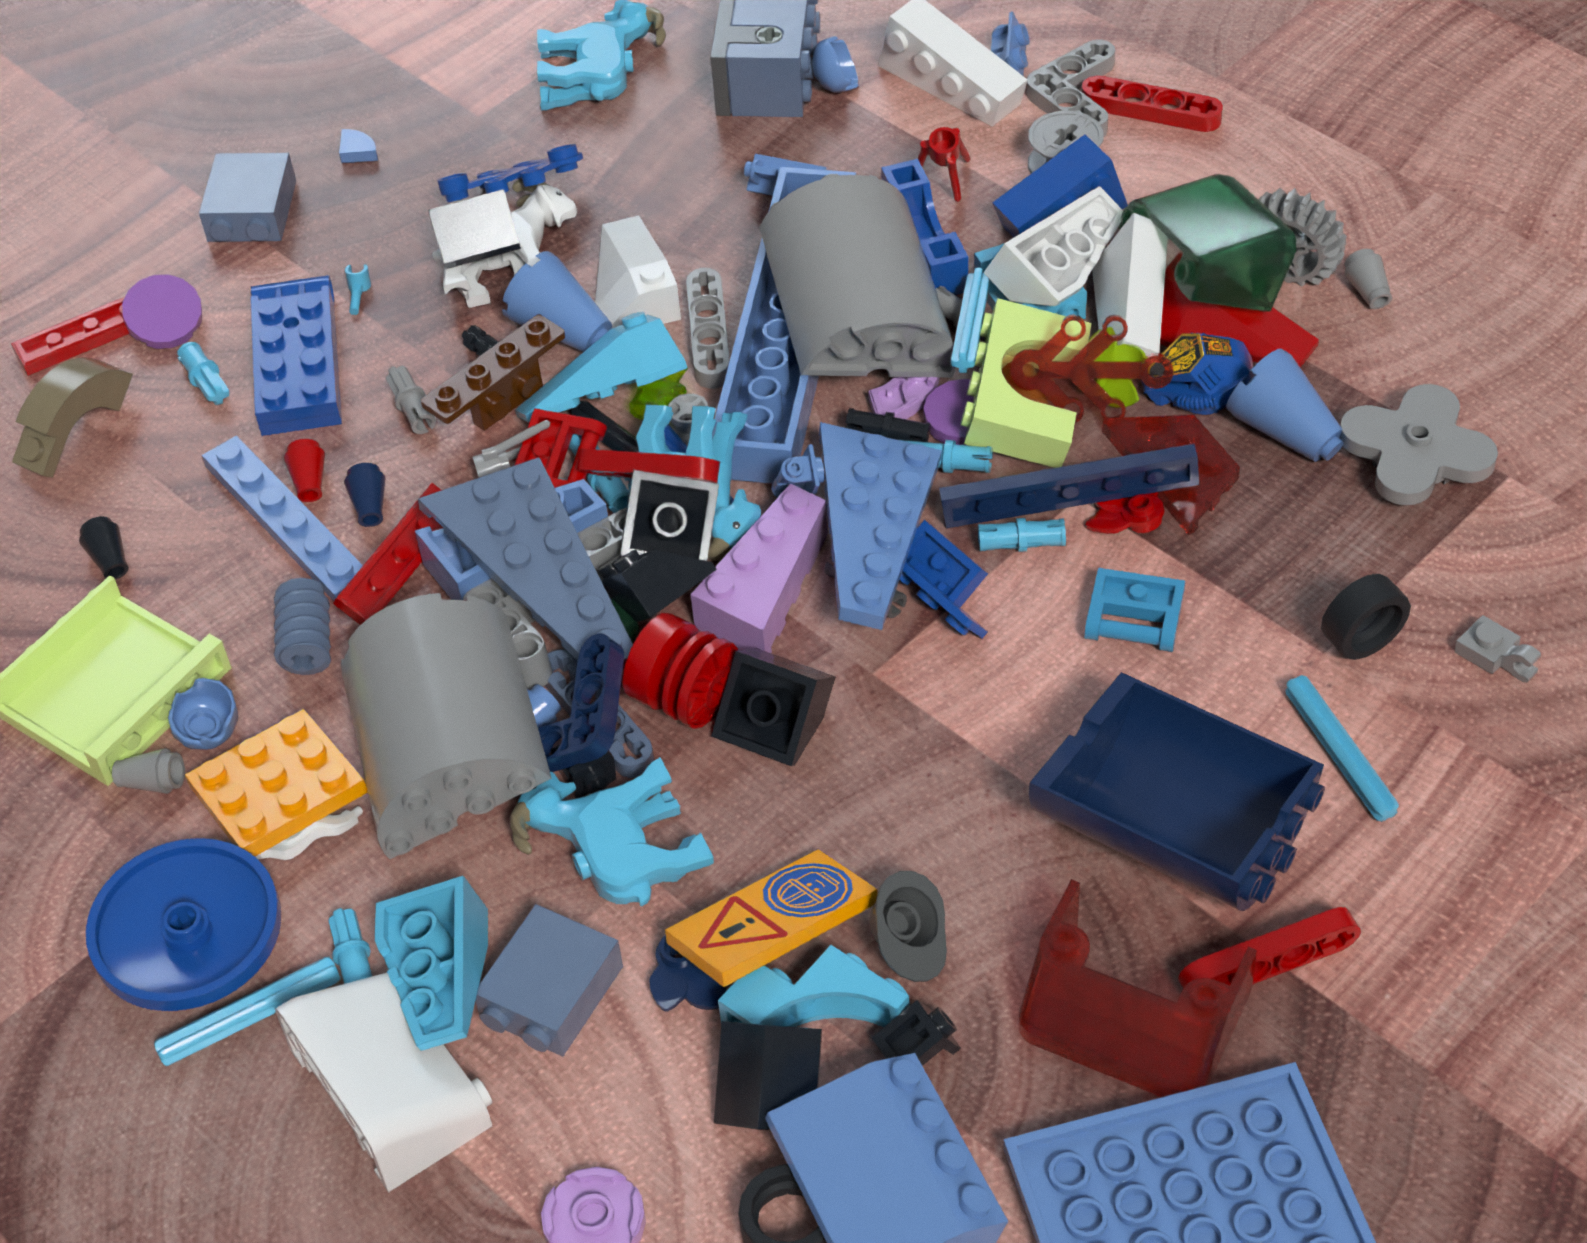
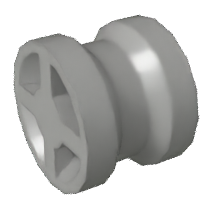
M683 394L674 398L669 403V407H672L673 412L670 427L686 445L689 443L691 433L692 406H708V402L697 394Z

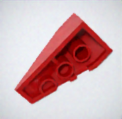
M1179 252L1166 267L1160 336L1161 345L1169 347L1181 334H1191V332L1195 334L1206 333L1208 335L1230 337L1244 342L1252 357V361L1258 363L1271 352L1283 349L1293 356L1300 368L1318 346V338L1215 266Z

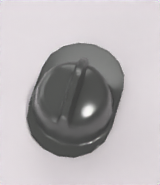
M899 871L887 877L879 887L877 899L872 906L869 917L870 931L879 945L881 955L893 971L900 977L913 982H927L940 974L946 962L947 948L943 899L937 887L926 876L914 871Z

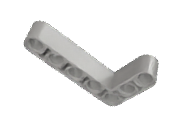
M627 508L577 533L599 578L602 575L598 569L617 556H620ZM492 578L470 589L465 596L470 595L484 599L500 608L507 615L526 688L530 690L535 684H539L542 687L548 684L547 680L552 674V668L544 639L531 625L532 622L536 621L532 618L531 611L519 600L516 602Z

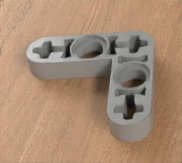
M1092 40L1033 71L1027 77V98L1047 114L1056 111H1076L1087 114L1098 121L1103 129V137H1105L1108 132V112L1078 89L1082 87L1083 81L1088 77L1103 76L1114 68L1115 46L1106 40ZM1066 70H1075V71H1078L1079 73H1076V74H1068V73H1064L1063 71H1066ZM1061 103H1072V104H1075V106H1073V107H1062V106H1059V104H1061Z

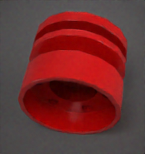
M661 613L649 621L631 647L623 673L624 693L629 698L653 710L663 709V712L673 720L679 719L684 725L692 729L702 728L718 713L734 655L738 648L733 642L724 638L718 639L714 633L709 631L699 632L694 624L671 613Z

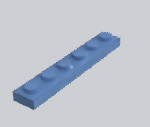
M237 435L203 454L202 458L205 467L313 580L322 583L325 589L324 592L335 601L363 565Z

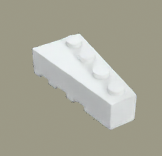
M911 0L889 17L879 67L990 126H994L1021 104L1028 79L926 0Z

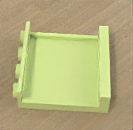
M108 576L0 673V719L109 786L113 782L112 767L116 760H124L125 758L141 755L170 728L168 716L176 693H183L189 690L194 685V681L199 678L220 680L231 669V665L222 640L209 633L201 642L121 596L115 578Z

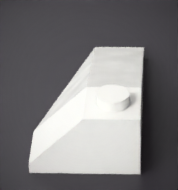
M1099 186L1004 243L984 271V274L1011 302L1057 306L1079 292L1088 279L1087 277L1101 257L1100 255L1113 237L1126 213Z
M639 215L602 224L595 303L611 321L612 328L622 325V318L637 312H644L645 315L660 318L663 324L681 320L677 283L666 258Z

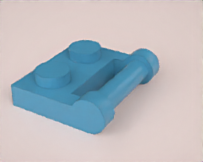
M1098 568L1087 615L1084 638L1098 641L1100 636L1160 646L1159 650L1173 652L1184 597L1185 580ZM1103 614L1161 622L1163 623V628L1102 618Z

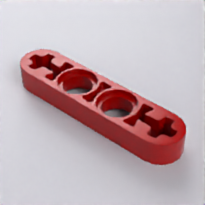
M1100 75L1090 76L1082 83V93L1104 108L1108 114L1200 132L1214 131L1221 125L1223 105L1221 101L1211 96ZM1128 98H1138V99H1141L1142 101H1139V102H1129V101H1126L1125 99H1128ZM1163 105H1174V106H1177L1178 108H1175V109H1165V108H1162L1161 106H1163Z
M580 449L577 471L597 476L632 479L633 470L715 484L718 482L720 469L719 461L704 457L597 449Z
M1346 907L1333 908L1191 962L1180 972L1178 980L1190 1002L1194 1004L1205 1003L1338 953L1348 948L1359 938L1361 928Z

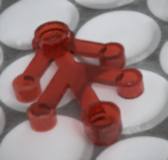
M1075 314L1066 316L1061 322V329L1039 350L1029 348L1017 353L1010 366L1011 377L1020 388L1025 390L1039 389L1058 408L1064 409L1069 403L1077 404L1080 411L1076 415L1075 423L1080 421L1084 415L1082 401L1077 397H1068L1052 378H1069L1101 410L1103 419L1108 423L1115 424L1122 421L1125 417V404L1120 398L1111 397L1093 378L1142 379L1148 387L1159 389L1170 383L1174 373L1169 358L1160 353L1149 354L1142 361H1094L1114 341L1122 340L1128 332L1126 320L1116 314L1110 315L1104 320L1102 330L1070 361L1052 360L1070 341H1077L1084 336L1086 332L1085 322L1082 317ZM1073 320L1081 325V330L1076 335H1070L1065 330L1066 324ZM1112 321H1119L1123 325V330L1118 335H1112L1107 331L1108 324ZM1027 362H1035L1039 366V371L1037 374L1029 376L1024 373L1023 366ZM1154 362H1159L1164 366L1163 373L1159 376H1152L1148 373V367ZM1111 403L1118 404L1121 407V412L1116 417H1110L1105 413L1106 407Z

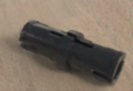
M849 408L845 423H848L845 425V428L878 434L895 440L928 442V431L931 428V423L929 422L923 423L897 418L893 412H886L885 415L855 410L854 408Z

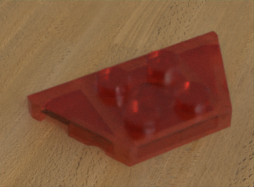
M1195 415L1124 417L1103 420L1102 432L1122 456L1195 444L1198 456L1199 485L1158 492L1157 496L1188 535L1197 530L1201 517L1207 510L1212 512L1220 502L1221 495L1229 491L1239 479L1240 466Z

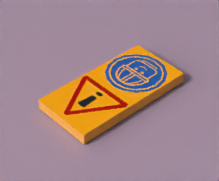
M817 849L665 929L666 942L712 979L726 987L872 907L876 902L878 891L877 888Z

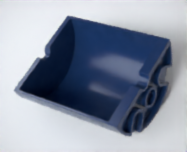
M1121 672L1083 717L1077 734L1075 736L1069 734L1030 781L1029 802L1031 808L1042 815L1237 910L1245 911L1256 901L1264 904L1274 888L1276 877L1274 876L1279 871L1285 874L1290 868L1297 848L1292 845L1301 830L1307 812H1314L1317 809L1325 792V786L1319 784L1324 764Z

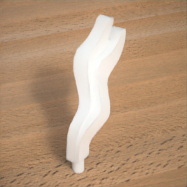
M356 806L352 811L345 810L339 815H328L257 855L256 858L293 859L314 840L324 836H337L348 831L358 823V817L363 813L361 807Z

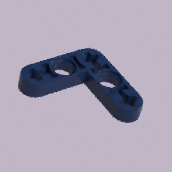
M603 633L589 637L580 649L570 718L538 728L550 772L566 769L578 763L583 764L596 760L605 755L613 744L624 650L620 644ZM602 687V693L599 698L590 705L594 693ZM562 738L559 748L550 756L553 745Z

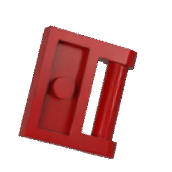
M534 408L528 428L544 420L550 422V427L522 442L515 465L540 457L554 488L582 479L585 480L587 474L577 471L580 449H596L598 442L604 439L607 426L595 419ZM572 435H582L568 480L558 479Z

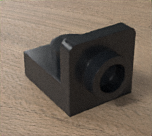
M560 745L552 748L550 754L553 755ZM610 750L596 760L583 764L578 763L572 767L559 770L566 783H575L576 790L572 792L575 798L603 790L611 782L617 780L614 757Z
M918 1000L872 1037L886 1059L915 1053L922 1066L942 1049L953 1055L961 1049L952 1036L957 1031V1028L949 1016L940 1007L932 1010Z

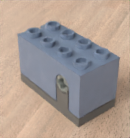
M720 0L710 57L716 116H731L732 113V116L803 117L805 102H811L812 81L808 79H814L813 57L811 56H813L815 47L818 44L817 34L814 33H820V12H816L815 5L818 4L819 0Z

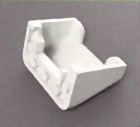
M383 973L294 997L275 1008V1012L291 1052L302 1068L306 1067L309 1073L313 1071L355 1132L358 1143L363 1151L366 1150L368 1155L374 1158L377 1166L374 1171L389 1193L492 1127L487 1106L493 1102L483 1083L478 1078L470 1081L444 1044L420 1051L416 1046L400 1006L402 1002L396 987L391 983L388 973Z

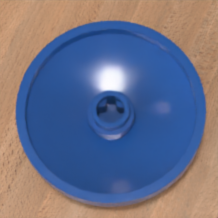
M194 838L177 840L141 853L124 864L109 878L97 894L90 909L86 924V945L90 959L99 977L119 998L138 1007L150 1010L180 1011L193 1009L226 997L248 982L259 971L270 956L280 932L281 904L269 872L248 851L234 844L215 839Z

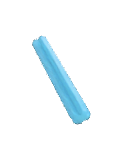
M975 268L974 273H969L966 279L950 361L951 366L959 368L960 373H966L968 368L975 366L990 279L983 273L982 268Z
M1300 675L1295 679H1290L1286 683V695L1373 817L1380 822L1394 817L1397 814L1399 803L1308 677Z
M324 957L156 1039L154 1042L156 1052L161 1062L165 1066H169L275 1014V1008L294 997L320 991L337 983L340 980L338 970L330 957Z

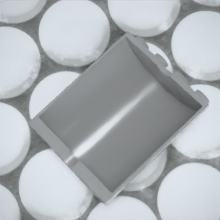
M829 174L821 180L796 189L771 206L770 211L763 219L759 228L801 375L867 376L868 373L875 369H886L889 377H953L956 367L951 366L950 361L954 343L908 203L896 187L872 175L840 176L838 174Z
M440 593L421 595L405 599L382 609L362 623L348 640L349 649L345 658L341 659V672L378 841L384 854L389 859L405 854L412 850V848L438 835L451 831L454 827L458 826L457 818L464 812L469 811L472 814L487 813L494 807L520 794L527 793L534 787L552 779L507 615L500 608L484 599L466 595L464 601L442 600Z

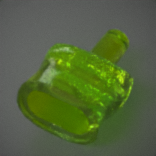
M688 368L652 383L639 386L637 393L629 403L630 413L635 418L643 421L646 405L669 406V403L674 398L687 394L686 387L679 382Z

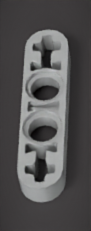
M699 268L690 272L686 280L694 373L696 382L700 386L715 389L723 386L730 361L722 280L716 270ZM708 286L709 294L701 295V287ZM704 310H713L717 312L715 315L710 317H701L697 315L699 312ZM708 337L719 339L717 343L711 345L700 343L702 339ZM707 360L716 361L715 370H708Z

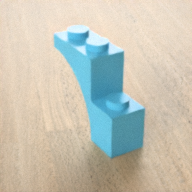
M830 945L795 985H793L791 979L783 971L777 968L769 969L764 965L736 980L720 997L718 1005L721 1023L725 1021L796 1027L821 1019L850 1018L885 1027L910 1006L909 995L898 982L890 978L883 979L869 970L867 965L855 954H845Z

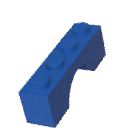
M914 159L881 167L882 180L896 187L908 203L935 288L939 289V286H944L954 295L964 293L968 275V255L956 232L945 234L942 230L933 203L930 181L919 160Z

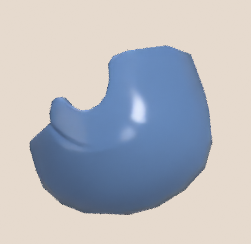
M837 36L820 41L815 47L812 58L814 77L824 89L832 93L845 92L859 86L856 69L847 45L843 40H837Z
M207 678L196 679L194 685L189 690L183 693H176L168 716L173 737L189 749L207 750L220 746L231 737L238 721V711L232 691L221 681Z

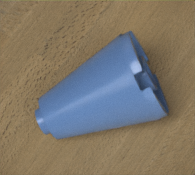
M549 251L541 252L536 255L540 259L539 262L532 267L525 263L512 278L503 297V301L508 304L507 310L502 309V313L509 320L519 325L525 324L531 318L540 314L564 329L565 339L561 343L584 352L612 329V323L561 260Z
M1277 349L1260 360L1250 370L1255 375L1248 384L1245 385L1240 381L1230 395L1226 408L1235 418L1314 462L1321 458L1326 461L1330 460L1344 444L1340 439L1343 429L1293 356L1283 349Z

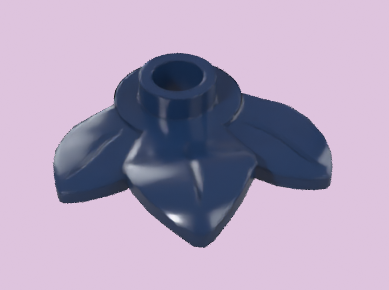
M664 935L656 948L658 966L649 979L650 991L657 1006L663 1011L668 1012L686 999L690 1005L702 1010L719 1009L718 1000L727 991L726 987L720 985L685 957L673 958L679 952L667 944L666 935Z

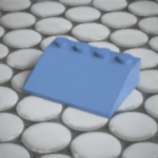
M915 1053L870 1062L768 1112L765 1117L827 1243H996L1008 1223L1004 1212Z

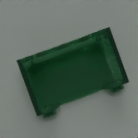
M1222 174L1207 176L1135 199L1123 210L1119 229L1124 226L1133 213L1151 219L1168 239L1183 252L1181 260L1175 267L1174 277L1180 291L1190 301L1271 312L1294 258L1296 237L1283 221L1234 177Z

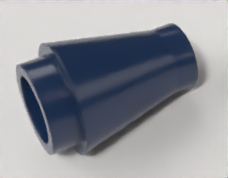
M373 463L353 465L348 469L347 477L344 480V485L358 517V523L364 527L377 526L383 521L382 510L386 477L380 471V468Z

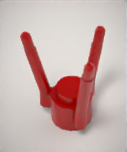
M940 127L931 132L929 140L921 141V151L917 159L923 167L927 156L930 155L934 163L940 166H947L954 200L959 202L962 197L956 160L959 154L964 162H969L971 158L960 138V129Z

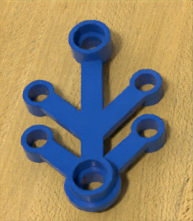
M568 144L548 150V158L529 160L514 164L513 168L486 171L477 174V179L469 181L467 173H458L440 178L437 182L441 196H445L447 202L469 197L467 190L478 186L485 188L486 194L502 189L506 193L509 191L507 183L515 179L522 178L524 187L533 186L545 182L544 173L555 169L556 173H562L578 168L577 161L583 159V154L578 152L576 144Z

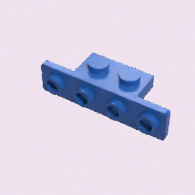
M924 520L917 528L900 580L906 585H909L913 580L921 588L916 595L934 610H937L940 605L946 609L949 614L945 620L962 635L965 636L969 631H972L983 639L988 633L987 630L960 608L988 573L935 527Z

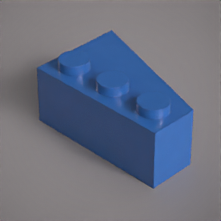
M1086 134L992 202L1002 226L1013 237H1016L1099 186L1121 209L1128 207L1112 159Z

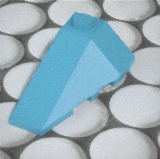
M644 312L633 313L622 318V325L609 330L516 408L515 412L518 418L530 422L534 408L559 413L578 406L581 403L579 397L586 395L587 399L598 397L602 399L614 395V391L618 388L617 385L636 383L637 387L688 367L660 318L645 315Z
M464 876L376 903L375 943L380 954L384 957L388 967V976L391 983L396 987L402 1002L400 1006L416 1046L420 1051L466 1038L488 949V908Z

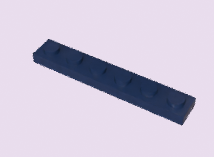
M1195 444L939 488L946 529L1121 499L1139 494L1199 485L1198 456Z

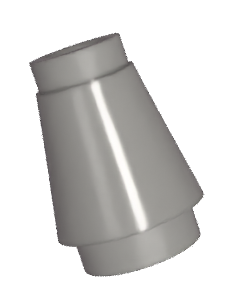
M1361 249L1351 254L1345 261V277L1369 304L1371 309H1380L1388 305L1392 300V295L1382 257L1379 254H1375L1372 249Z
M166 748L125 758L124 760H116L112 767V778L117 787L165 794L170 793L173 789L180 788L185 777V766L181 755L177 752L172 753Z

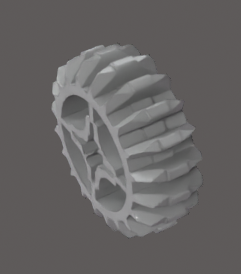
M1281 188L1273 192V194L1265 192L1263 196L1250 204L1240 222L1241 226L1239 229L1241 231L1239 232L1238 241L1243 244L1241 254L1250 256L1249 266H1259L1262 275L1269 274L1274 279H1280L1287 283L1297 282L1301 287L1309 281L1319 285L1321 281L1329 278L1335 272L1338 264H1340L1344 257L1347 238L1343 233L1344 223L1335 220V210L1327 211L1324 208L1325 200L1318 203L1312 200L1311 193L1300 196L1295 188L1288 192V194Z

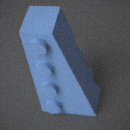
M584 479L555 488L577 533L608 517L606 503ZM430 526L415 530L423 565L451 600H463V597L470 589L491 579L473 561L472 555L458 541L453 542L444 533L443 528L431 531Z

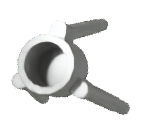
M544 420L496 446L481 450L482 454L472 456L478 477L480 478L509 468V461L518 457L521 447L508 452L506 450L549 428L550 422ZM562 477L558 478V479H562V480H568V478H562Z

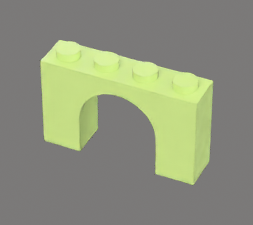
M997 298L992 314L985 312L980 336L985 337V342L979 341L975 366L979 367V372H972L967 389V395L973 396V402H966L960 424L967 427L964 444L981 447L992 446L993 452L1053 468L1062 467L1072 443L1077 412L1023 397L1007 383L1002 373V368L1014 360L1022 359L1027 364H1032L1034 368L1074 378L1076 366L1084 360L1087 353L1092 323Z

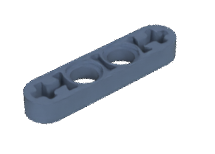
M555 650L548 653L552 674L547 680L548 684L545 687L568 715L571 716L577 660L567 650ZM558 668L563 672L568 671L571 682L567 684L566 679L560 672L553 671ZM602 687L594 693V695L596 696L595 701L599 698L600 694L602 693ZM618 704L616 722L621 726L615 732L614 741L609 750L614 757L615 770L624 777L637 778L654 761L652 744ZM627 742L628 749L634 755L641 754V757L636 760L631 756L626 757L623 744Z

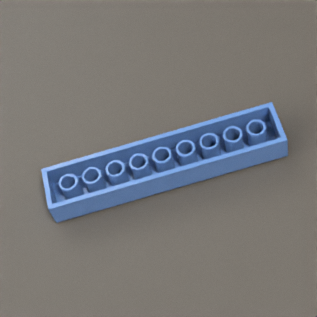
M780 167L770 208L774 203L780 201L796 189L821 180L826 175H856V172ZM761 239L715 415V420L717 421L712 431V439L716 432L717 422H722L723 413L741 412L747 414L746 423L736 436L734 443L731 480L773 483L774 479L778 477L777 475L786 459L801 456L819 376L801 375L764 242Z

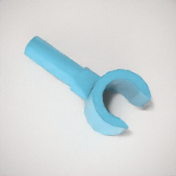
M364 264V269L357 273L352 272L351 265L345 268L348 289L351 291L349 312L352 315L359 313L362 292L367 291L371 287L368 266Z

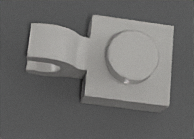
M1484 615L1456 640L1455 646L1456 654L1487 672L1493 674L1499 667H1502L1515 678L1526 683L1538 672V668L1533 666V664L1541 657V653L1533 646L1527 644L1519 645L1521 636Z

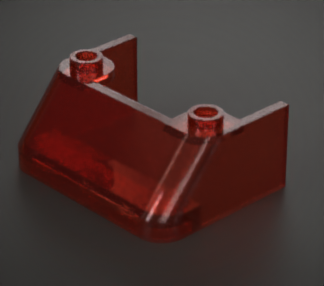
M1071 879L1038 945L1018 1014V1028L1023 1039L1031 1045L1160 1097L1209 1085L1251 994L1258 950L1251 947L1247 948L1231 985L1210 978H1199L1189 982L1184 987L1177 1002L1171 1001L1084 966L1089 957L1090 942L1086 933L1077 927L1080 882Z

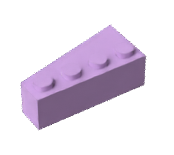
M792 484L781 493L717 564V570L707 576L690 594L694 625L698 630L714 633L718 639L724 638L733 642L738 650L758 648L772 653L771 646L776 636H780L786 624L785 617L792 603H796L801 592L803 579L806 574L810 573L827 538L826 500Z

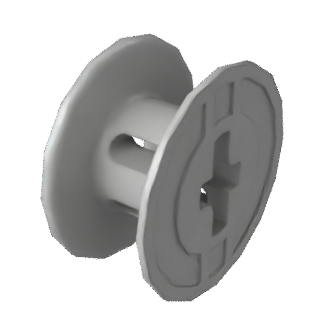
M1056 111L1045 114L1035 120L1029 129V142L1033 147V151L1028 157V170L1032 174L1084 134L1100 147L1103 143V129L1098 121L1087 114L1076 111Z

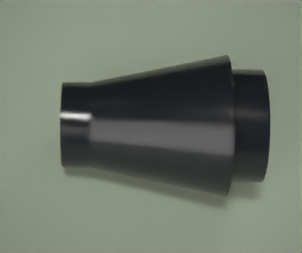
M104 516L86 521L80 528V545L100 568L105 578L112 576L116 580L123 577L128 572L129 567L125 560L120 527L112 522L110 518Z

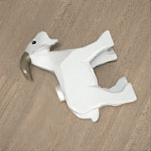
M522 179L517 180L512 185L515 192H533L519 198L516 203L521 208L511 212L521 249L445 269L444 266L443 288L445 294L451 289L457 288L466 299L469 308L491 303L488 290L485 286L477 283L482 270H495L510 265L515 276L525 263L531 267L540 261L536 255L541 253L539 248L543 239L544 225L549 227L557 225L561 227L565 219L575 217L577 208L574 201L569 199L558 188L552 187L545 182L524 187ZM440 250L434 251L432 254L433 259L436 262L443 263Z

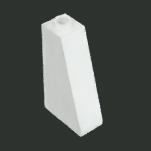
M1133 213L1100 255L1101 257L1092 269L1098 328L1100 330L1112 327L1116 334L1118 345L1133 344L1144 351L1146 361L1141 372L1142 374L1156 358L1160 350L1168 226Z

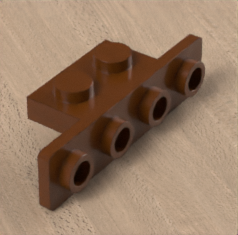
M540 314L534 316L421 399L422 407L446 424L451 423L470 409L473 423L483 431L487 430L543 387L538 358L565 339L564 329Z

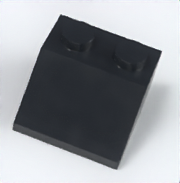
M654 549L639 555L637 550H633L622 558L617 556L598 570L602 575L600 580L623 626H627L653 617L717 569L709 561Z
M758 648L736 651L711 737L786 765L795 766L824 718L836 676Z

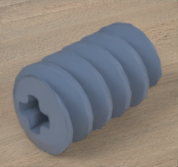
M290 579L282 583L276 589L274 595V656L276 662L283 669L299 675H313L322 672L329 667L331 662L329 653L331 648L329 640L330 615L328 612L330 603L324 595L325 589L322 583L313 579Z

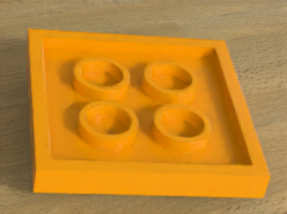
M304 709L284 718L281 722L252 738L244 740L241 744L212 760L204 762L201 766L185 774L192 791L231 842L255 857L368 793L365 781Z

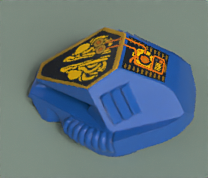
M1191 332V334H1181L1147 368V373L1142 375L1141 381L1143 392L1158 406L1173 402V406L1196 414L1210 415L1224 409L1230 395L1240 381L1247 385L1255 374L1250 371L1254 365L1244 342L1230 337Z

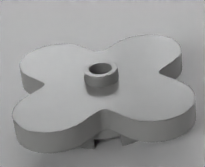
M1423 384L1409 389L1405 393L1398 410H1389L1372 405L1357 406L1347 411L1341 420L1340 426L1343 430L1340 439L1344 442L1343 447L1356 456L1371 459L1374 467L1377 465L1375 487L1378 493L1386 500L1399 505H1415L1425 501L1432 494L1435 484L1443 481L1444 485L1450 480L1462 483L1483 481L1493 473L1498 456L1497 447L1488 436L1481 432L1456 425L1460 410L1459 400L1453 392L1439 385Z

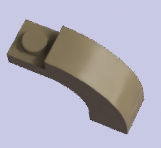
M87 357L71 359L56 366L36 384L19 411L15 422L25 427L12 462L42 476L53 478L66 440L75 423L85 413L94 408L104 407L120 411L133 374L106 362Z

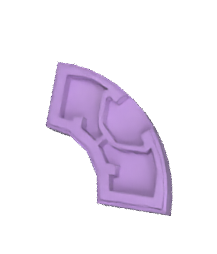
M894 377L883 386L869 390L868 396L872 413L885 415L886 412H893L897 418L908 419L924 407L927 396L938 387L940 377Z

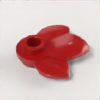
M1158 492L1097 502L1095 504L1100 510L1087 520L1085 526L1091 531L1106 534L1119 533L1129 527L1137 533L1151 532L1162 523V517L1165 513L1164 504L1157 497Z

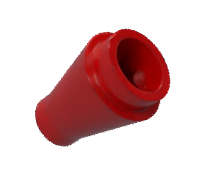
M313 439L295 440L288 445L284 461L296 488L297 498L302 502H315L322 497L325 452L320 448L319 443Z

